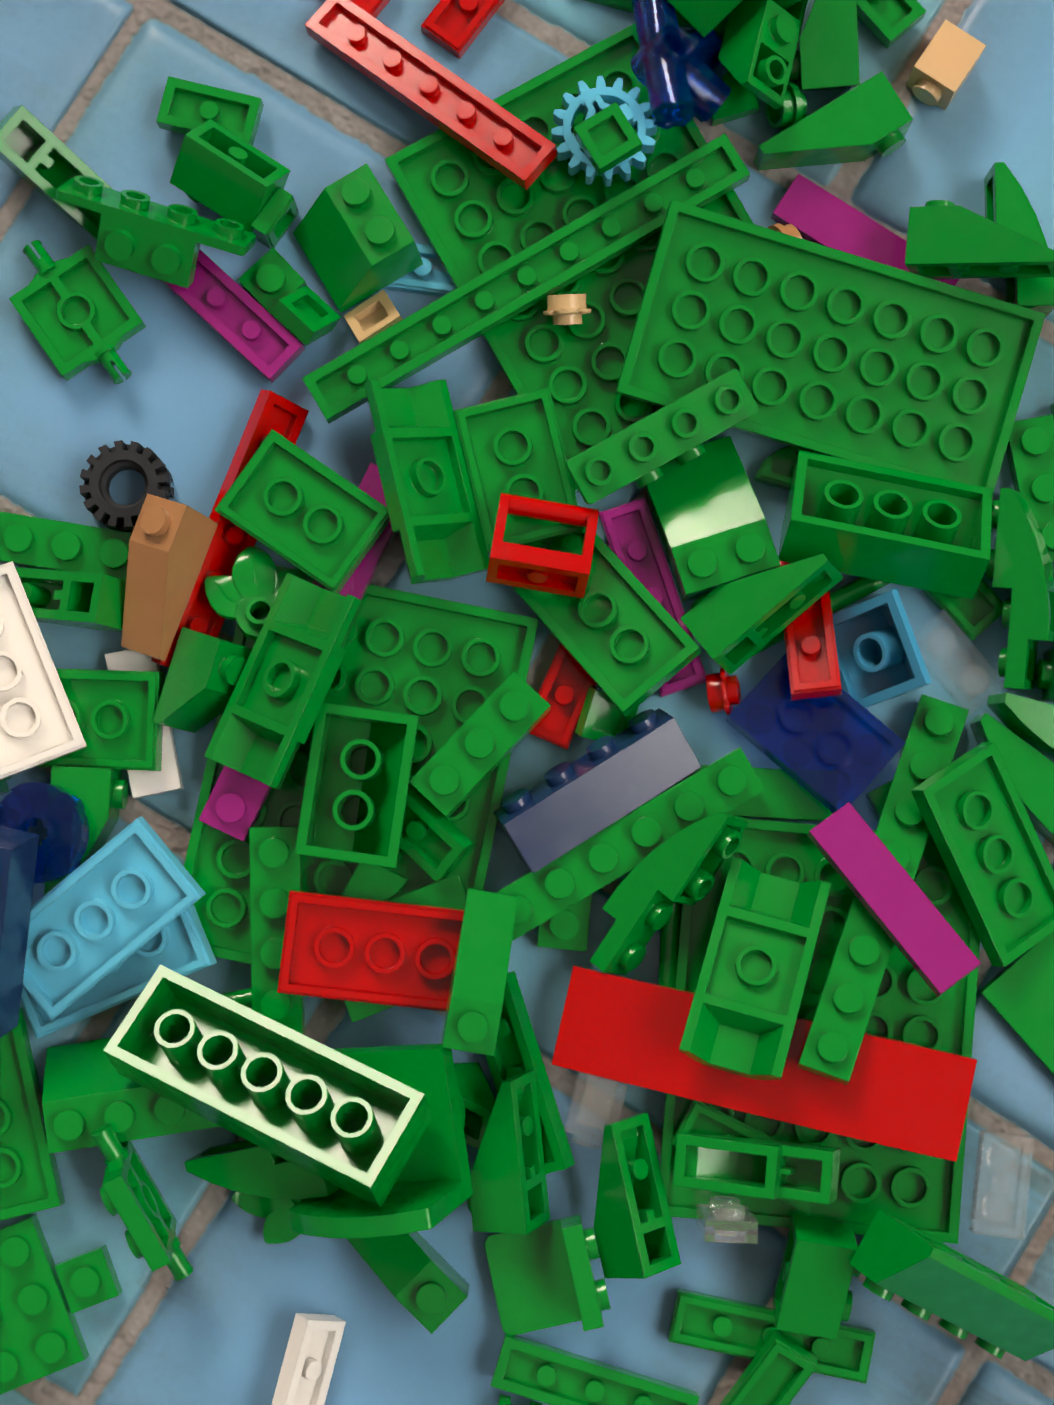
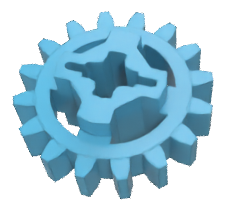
M597 76L596 88L589 89L588 85L582 80L578 82L577 97L567 92L563 94L562 105L565 110H554L553 123L558 125V127L551 129V141L560 144L557 147L558 155L556 158L558 161L571 159L568 165V174L571 176L580 170L585 171V184L590 185L598 173L571 132L572 125L581 112L584 115L583 121L617 102L632 128L636 129L637 135L642 142L641 151L600 175L603 177L606 187L611 186L614 174H619L625 182L629 181L631 176L630 166L633 165L635 168L643 170L647 160L643 153L650 154L654 152L656 141L649 136L656 134L657 120L647 119L652 114L653 105L651 102L638 104L641 90L638 87L631 89L628 93L622 91V78L618 77L613 87H606L603 76Z

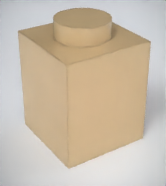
M945 20L914 65L905 85L912 89L915 97L921 102L930 106L937 105L946 110L976 66L986 45L948 20Z

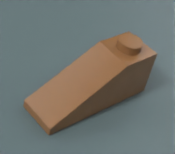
M147 493L129 539L121 639L122 647L165 662L218 526L217 522L187 505Z

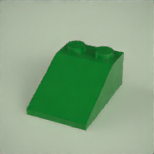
M731 436L704 443L703 446L707 452L681 466L677 458L660 466L664 476L644 486L682 603L710 593L719 585L781 566L766 518Z

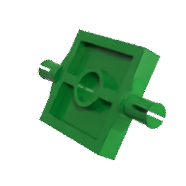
M40 240L31 242L40 255V259H38L34 251L27 244L23 249V253L28 257L38 273L28 286L11 296L9 300L62 377L68 381L88 366L101 363L114 384L117 385L124 382L115 370L114 365L117 366L127 380L132 375V372L116 351L119 350L125 341L146 328V325L102 262L94 260L95 252L88 244L69 258L54 262Z
M110 1123L102 1125L92 1132L91 1137L94 1138L105 1157L104 1163L106 1168L100 1194L106 1209L112 1216L119 1214L128 1229L125 1231V1237L131 1252L137 1259L144 1257L152 1272L167 1265L175 1281L186 1278L193 1272L194 1268L182 1251L179 1238L176 1237L177 1221L132 1142H120Z

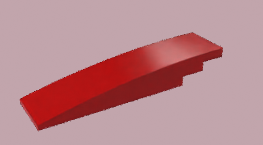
M573 965L551 1065L770 1119L957 1162L977 1059L865 1032L850 1080L845 1085L797 1067L812 1023V1019L797 1016L781 1080L751 1079L705 1066L679 1052L695 993Z

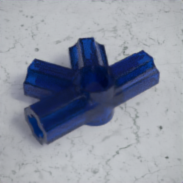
M631 0L640 49L631 58V68L637 79L647 87L653 124L668 130L675 126H685L693 117H696L701 123L709 120L728 98L732 90L713 72L721 63L718 57L722 42L716 32L713 30L706 37H703L696 29L682 30L678 27L675 8L667 0Z

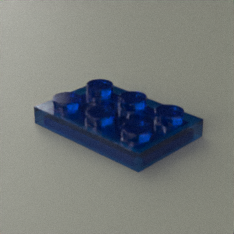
M786 653L731 712L726 720L728 724L832 813L848 802L852 805L906 743L843 689L842 695L792 700Z

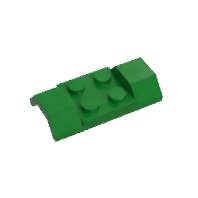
M379 380L366 382L365 392L375 433L370 435L392 530L400 534L411 584L449 581L487 571L489 564L488 552L446 380H435L410 388H380Z
M287 573L204 757L280 790L300 743L305 744L347 651L343 647L361 610L362 601L349 594L345 597Z
M732 857L679 1052L705 1066L747 1078L781 1080L832 883L822 880L799 883L762 873L743 859Z

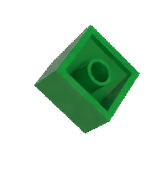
M367 163L325 187L293 232L294 237L340 313L423 265L415 240Z

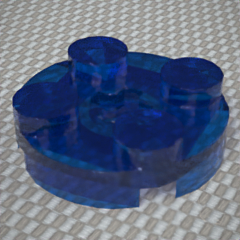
M28 782L17 785L9 790L12 792L7 794L0 802V826L27 832L28 827L36 826L37 819L39 818L43 821V826L48 829L47 838L43 839L41 846L38 847L34 883H49L58 880L64 875L71 874L80 866L81 858L85 854L89 840V824L82 800L76 795L70 794L64 788L50 783Z

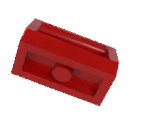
M501 493L486 582L584 598L591 570L599 510ZM507 514L585 527L581 555L503 542Z

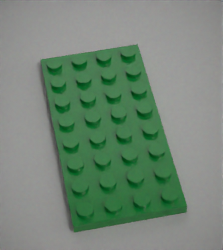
M672 199L667 209L615 394L663 408L728 371L737 369L758 406V412L730 428L817 454L993 489V496L1046 314Z

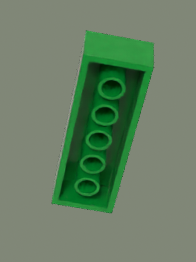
M162 965L158 967L103 1050L120 1075L378 1208L382 1207L433 1118L424 1093Z

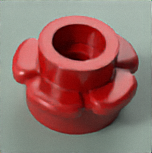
M722 667L720 668V673L706 675V689L711 712H726L727 716L732 715L733 705H739L742 702L738 676H729L728 672Z

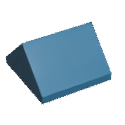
M897 589L890 590L832 615L842 697L849 714L918 690L932 683Z

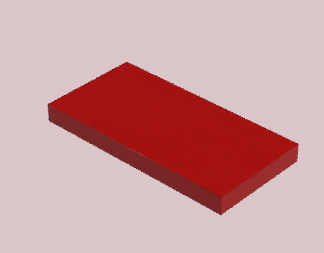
M290 890L277 993L446 1012L464 910Z

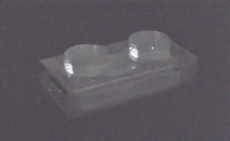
M944 609L914 632L928 673L956 706L969 710L967 716L982 706L988 700L989 695L996 694L1004 687V680L999 677L995 669Z
M980 1130L969 1228L973 1234L1024 1240L1034 1146L1033 1137Z
M711 1196L709 1197V1204H697L696 1225L704 1242L758 1244V1221L748 1206L740 1205L739 1198Z

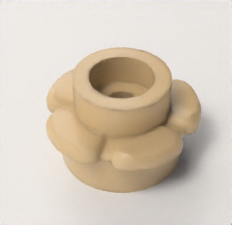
M586 294L548 295L547 310L543 311V315L553 316V325L582 324V314L591 313V309H587Z

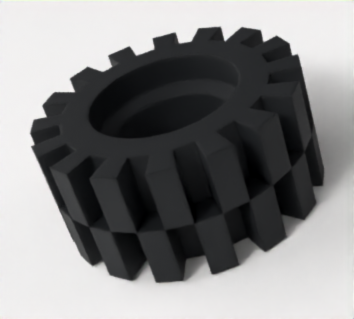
M120 440L114 441L115 447L109 448L105 444L98 448L101 452L98 457L95 458L92 454L86 460L90 467L88 471L82 469L80 478L84 480V485H79L80 494L86 500L83 502L85 507L97 520L112 530L117 529L132 533L147 493L168 500L169 497L174 498V488L171 486L173 479L166 465L148 447L144 448L138 442L131 441L129 445ZM124 470L139 472L145 481L143 496L131 505L115 503L109 492L113 477Z

